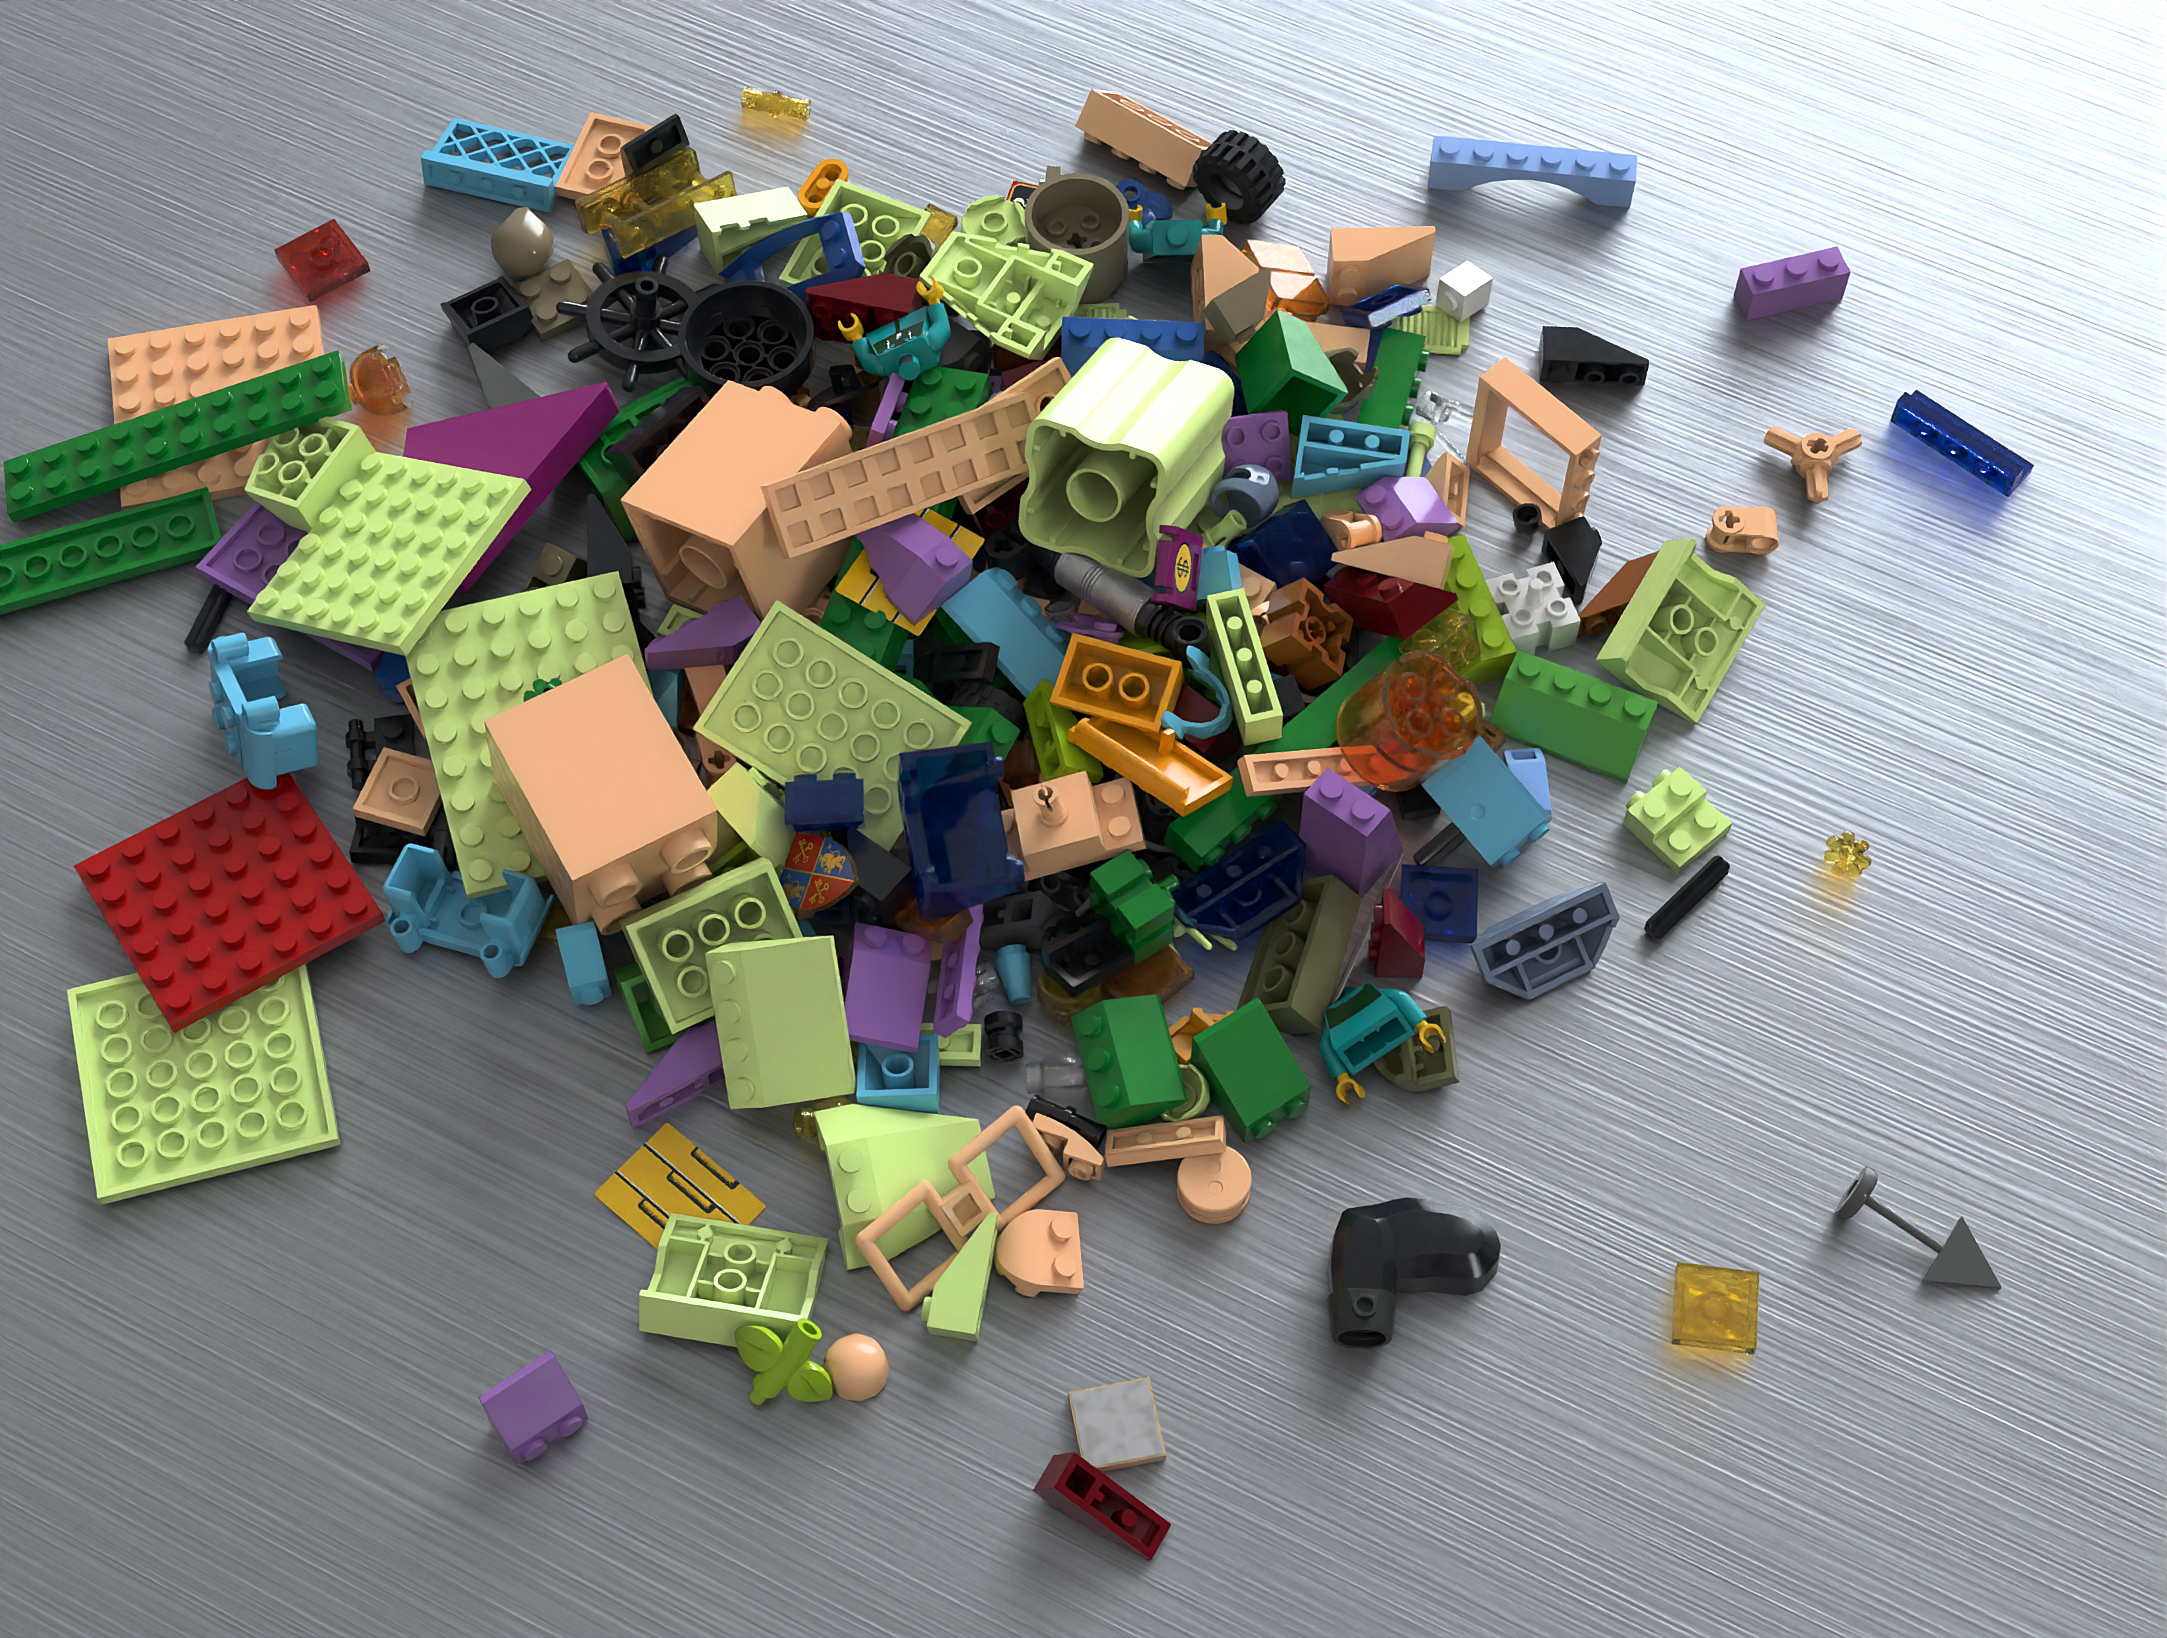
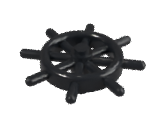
M664 255L656 257L652 272H629L616 277L604 263L596 262L592 270L603 284L594 291L588 304L559 301L556 305V310L559 314L586 319V332L589 342L569 351V361L578 363L598 354L607 363L625 371L622 389L627 393L635 390L639 374H660L676 369L685 380H688L682 365L679 341L672 344L665 335L678 336L680 322L669 319L685 313L699 296L719 284L713 283L694 292L685 283L666 275L669 260ZM661 297L672 303L661 307L659 298ZM618 301L627 312L607 308ZM601 322L621 325V327L607 333ZM631 337L634 340L632 348L619 344ZM654 343L659 350L646 351L647 344Z

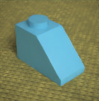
M589 921L555 929L574 1005L582 1003L592 1005L601 1002L604 998L612 997L605 959L595 922Z

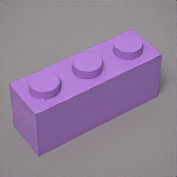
M1838 246L1741 268L1734 296L1746 321L1843 299L1851 272Z

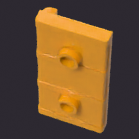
M1092 716L1088 719L1086 717L1081 719L1077 725L1068 730L1067 740L1079 746L1100 760L1110 769L1112 768L1146 793H1150L1183 817L1228 792L1232 787L1234 777L1175 740V731L1171 728H1167L1161 731L1160 734Z

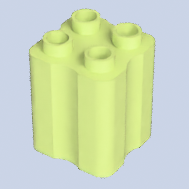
M1110 338L1106 340L1028 426L1024 457L1029 467V484L1020 499L1018 520L1023 536L1037 546L1062 554L1080 553L1095 559L1102 565L1105 564V567H1113L1115 570L1118 569V571L1135 578L1148 576L1157 566L1159 540L1172 541L1171 537L1159 533V526L1170 525L1186 529L1210 499L1213 487L1223 479L1226 456L1222 449L1221 435L1224 425L1231 418L1234 399V385L1230 377L1218 368L1196 361L1179 362L1165 359L1154 353L1149 347L1125 339Z

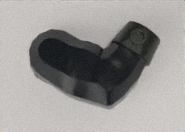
M1418 1198L1394 1199L1374 1205L1348 1208L1343 1211L1330 1245L1327 1270L1330 1290L1327 1302L1333 1341L1340 1346L1354 1349H1372L1389 1344L1393 1336L1397 1303L1396 1297L1393 1295L1394 1292L1408 1294L1436 1292L1468 1296L1483 1291L1497 1274L1501 1252L1497 1231L1482 1215L1467 1208Z

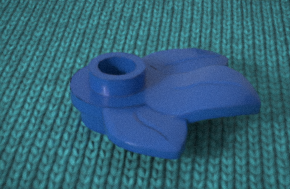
M1126 179L1117 184L1116 188L1125 197L1129 209L1136 210L1137 205L1143 207L1141 220L1143 227L1156 219L1166 220L1172 218L1170 203L1161 193L1146 190L1141 182L1134 179ZM1127 191L1135 192L1137 196L1134 198H1128L1124 193Z

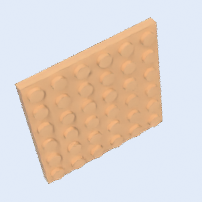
M317 305L108 338L114 424L324 355L320 315ZM264 439L120 487L122 510L208 487L212 500L247 495L244 489L257 457L265 453L269 441Z

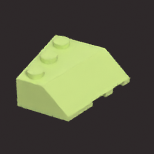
M327 416L319 419L318 422L267 438L269 443L265 453L257 457L244 491L289 526L309 532L320 521L321 513L331 507L341 495L340 489L348 481L353 480L360 471L363 459L376 452L360 426Z
M736 762L707 790L717 810L757 854L770 860L773 867L777 868L781 873L783 872L796 833L815 836L792 810L796 803L781 788L778 789L770 779L765 778L755 767L748 771Z

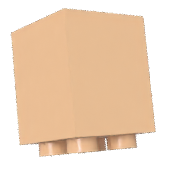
M728 380L620 499L665 597L703 614H707L717 603L723 600L730 601L740 595L761 623L776 600L801 615L843 566L854 535L796 557L784 559L760 486L853 453L849 444L853 434L847 421L837 412L827 407H819L813 412L794 405L786 395L774 387L764 386L760 391Z
M628 653L484 721L493 780L573 925L594 921L595 926L599 928L602 935H611L622 931L619 920L643 910L640 906L641 903L665 891H668L669 895L673 897L713 879V875L708 867L717 861V808Z

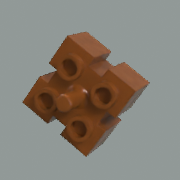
M1303 577L1271 592L1266 614L1270 624L1263 627L1260 642L1264 655L1277 666L1286 664L1289 675L1294 674L1296 681L1310 691L1342 676L1346 653L1340 647L1349 642L1354 619L1334 602L1329 605L1323 602L1324 594Z

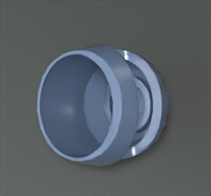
M1241 464L1230 470L1225 475L1224 480L1213 487L1210 495V506L1215 515L1222 520L1229 511L1236 510L1245 518L1247 528L1254 527L1268 518L1279 502V490L1275 477L1268 469L1256 464ZM1221 492H1225L1228 498V507H1225L1220 501L1219 494Z

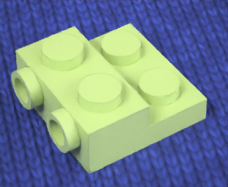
M1678 767L1672 773L1667 769L1663 770L1654 779L1651 785L1653 789L1647 794L1641 791L1635 793L1625 805L1627 811L1623 825L1677 874L1729 832L1732 826V822L1705 799L1707 790L1681 767Z

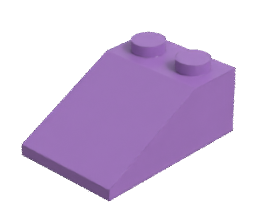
M855 922L844 956L842 994L850 1040L911 1053L917 1052L931 964V937Z

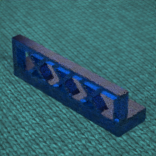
M1915 390L1911 395L1905 391L1896 402L1890 422L2006 497H2009L2032 472L2034 467L2032 463L1920 391Z

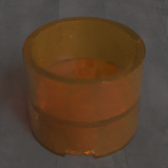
M1429 651L1406 653L1353 691L1342 703L1336 722L1338 743L1350 767L1369 784L1394 792L1415 788L1465 754L1472 746L1476 736L1481 733L1483 711L1478 692L1470 679L1465 681L1453 667L1447 664L1448 658Z

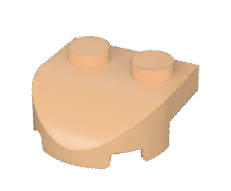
M1040 1209L1030 1210L1013 1219L998 1236L993 1255L995 1267L1000 1276L1004 1274L1016 1286L1015 1291L1028 1297H1035L1040 1291L1079 1294L1084 1289L1078 1213Z

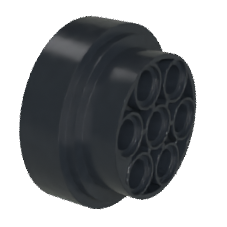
M738 280L718 285L699 296L688 307L680 322L678 340L684 372L691 385L701 386L710 400L728 380L760 391L764 386H771L781 391L790 400L805 383L813 370L816 360V343L811 314L798 296L780 285L761 280Z

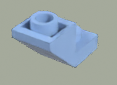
M1541 749L1503 750V762L1552 817L1546 762Z

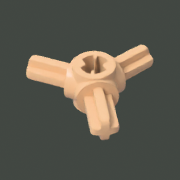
M1772 426L1764 438L1766 445L1792 457L1791 463L1795 465L1798 474L1806 480L1807 499L1811 500L1813 504H1819L1821 501L1828 499L1827 476L1832 472V465L1837 464L1839 456L1859 448L1863 441L1860 437V432L1857 429L1851 428L1832 437L1822 433H1810L1808 435L1805 434L1801 439L1776 426Z

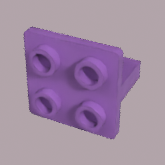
M1285 410L1231 417L1227 421L1221 435L1222 449L1226 456L1222 480H1224L1225 475L1230 470L1241 464H1256L1268 469L1275 477L1277 483L1292 480L1288 414Z

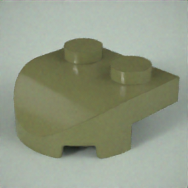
M1447 1006L1423 1011L1427 1016L1425 1021L1428 1024H1437L1446 1038V1043H1444L1438 1035L1428 1037L1427 1042L1432 1046L1434 1053L1425 1050L1419 1037L1420 1032L1415 1028L1413 1029L1415 1035L1374 1061L1377 1069L1392 1084L1406 1091L1420 1092L1460 1082L1452 1015Z

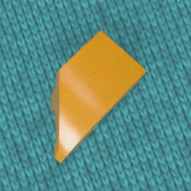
M1193 1007L1190 1016L1182 1017L1169 1027L1178 1065L1191 1064L1192 1037L1234 1011L1226 1010L1224 1015L1203 1013V1008Z

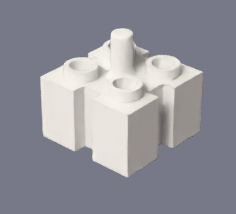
M1554 562L1526 569L1525 578L1517 580L1514 574L1510 573L1485 580L1516 651L1521 650L1534 655L1536 647L1545 645L1548 652L1575 645L1581 620L1571 598H1562L1564 583Z

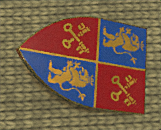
M796 832L779 881L792 910L817 912L836 904L859 884L857 869L852 856L839 842L824 836Z

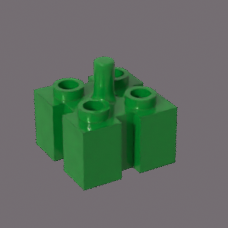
M1127 849L1090 872V888L1094 892L1090 895V910L1093 914L1099 913L1111 920L1110 931L1135 953L1134 965H1137L1173 942L1172 926L1175 924V901L1170 892L1177 889L1180 884L1173 874L1152 884L1150 879L1153 876L1149 866L1143 859L1137 860L1130 850Z

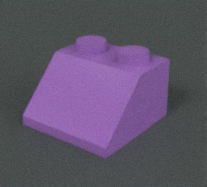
M1385 476L1354 496L1364 514H1372L1379 520L1382 528V542L1410 536L1424 537L1425 531L1448 536L1461 528L1426 477Z
M551 1350L478 1397L492 1428L516 1464L523 1460L530 1461L537 1458L547 1449L549 1443L560 1436L567 1437L580 1429L583 1421L588 1418L581 1399Z

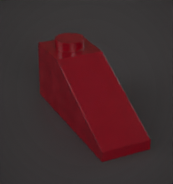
M1075 1452L1053 1455L1033 1489L1035 1493L1065 1515L1146 1560H1152L1171 1526L1170 1522Z

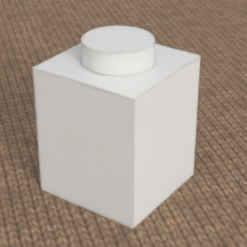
M1467 260L1439 279L1435 305L1459 322H1462L1489 304L1493 277Z

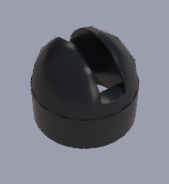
M1524 503L1514 509L1513 522L1517 531L1526 533V535H1532L1541 528L1542 513L1537 505Z

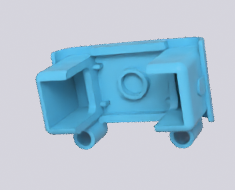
M244 633L227 637L221 636L211 640L208 647L211 671L209 688L215 709H212L214 724L218 731L224 730L223 738L226 750L229 755L235 754L240 767L244 769L250 783L257 788L272 789L277 786L276 776L317 765L319 762L317 725L306 704H298L279 709L276 700L283 698L287 692L278 675L277 661L284 658L276 641L272 637L247 641Z
M412 843L404 846L382 888L383 894L391 906L386 917V923L390 926V931L403 952H415L425 941L480 957L489 974L494 978H502L509 973L512 966H522L556 900V896L551 894L548 900H544L532 876L504 869L501 873L510 890L467 900L461 873L454 871L453 874H450L437 850Z

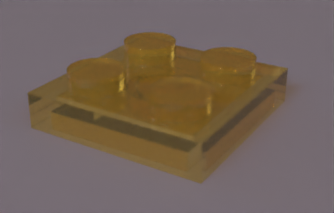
M1677 1262L1675 1267L1671 1344L1754 1354L1757 1349L1759 1272Z

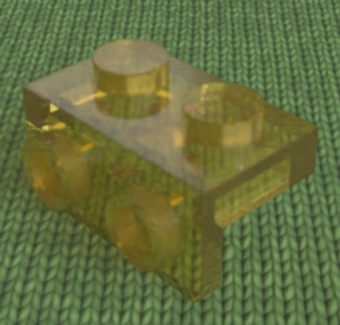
M1448 607L1406 640L1399 643L1400 652L1415 659L1419 687L1432 693L1481 654L1475 618Z

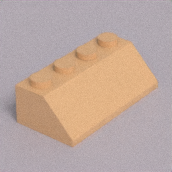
M1091 89L1075 127L1085 132L1083 137L1099 145H1102L1104 142L1112 146L1111 152L1126 160H1129L1130 157L1140 162L1139 168L1154 175H1157L1159 172L1167 176L1166 182L1181 190H1184L1185 187L1198 186L1193 179L1195 174L1192 170L1193 165L1212 144V142L1123 94L1113 91Z

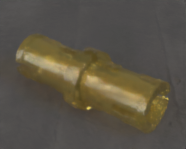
M745 87L742 94V99H746V101H741V106L744 109L768 112L771 117L778 118V115H783L807 121L810 116L811 109H807V106L811 107L810 99L786 96L779 90L771 93L751 89L750 87Z

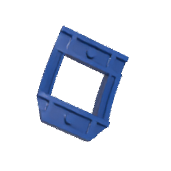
M839 212L804 220L768 236L746 250L721 271L719 275L727 278L729 282L738 280L765 281L761 265L764 261L788 245L819 233L829 272L786 288L798 296L807 307L805 295L807 288L860 278L866 266L852 216L848 212Z

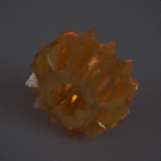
M1027 737L1024 741L1015 740L1001 766L1002 782L1009 784L1012 790L1035 785L1039 782L1041 769L1034 742Z

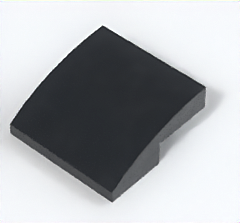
M676 113L620 147L622 165L633 199L640 203L694 170L686 149L690 142L681 119Z
M355 817L356 828L349 854L351 863L395 864L404 846L412 843L431 848L430 829L434 825L435 818L426 836H421Z

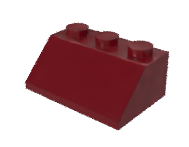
M1352 566L1338 570L1334 574V578L1323 585L1330 604L1334 602L1354 619L1353 627L1401 640H1406L1459 600L1457 594Z
M1183 682L1173 714L1185 721L1205 723L1217 718L1220 714V709ZM1233 720L1224 732L1206 739H1200L1186 733L1182 739L1175 738L1178 742L1195 750L1212 764L1236 752L1241 747Z

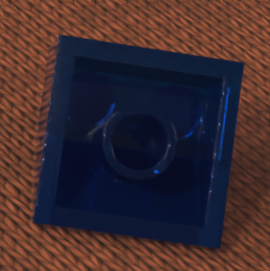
M846 772L833 774V780L817 781V775L802 774L795 775L794 782H785L784 818L788 832L848 830L851 826L857 830L867 829L864 778L856 779V773Z

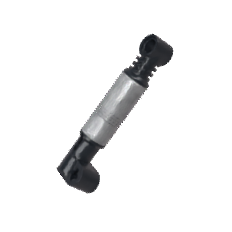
M1019 515L986 541L985 551L988 569L995 567L1004 569L1018 581L1039 564L1050 572L1052 579L1128 631L1141 638H1151L1172 652L1174 660L1182 662L1183 668L1193 669L1186 655L1188 645L1200 649L1210 660L1209 629L1203 619L1195 616L1185 617L1168 605L1151 601L1152 593H1158L1137 578L1118 571V569L1115 570V568H1110V566L1105 567V564L1102 565L1089 556L1080 553L1062 554L1029 542L1020 531Z

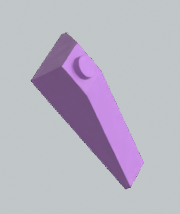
M915 513L855 534L858 541L862 542L869 556V563L873 571L877 572L884 586L883 591L888 601L913 626L969 583L973 561L948 536Z

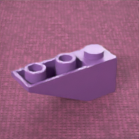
M740 595L730 601L723 600L700 618H691L684 622L677 631L668 636H659L651 641L648 647L645 648V667L648 671L734 664L757 631L761 622Z

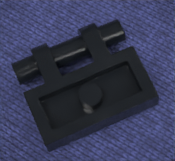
M411 714L374 718V731L371 732L364 731L363 721L360 719H352L348 722L349 732L345 734L346 747L350 749L347 775L351 778L353 789H363L383 747L416 756L414 721ZM376 748V760H366L365 750Z

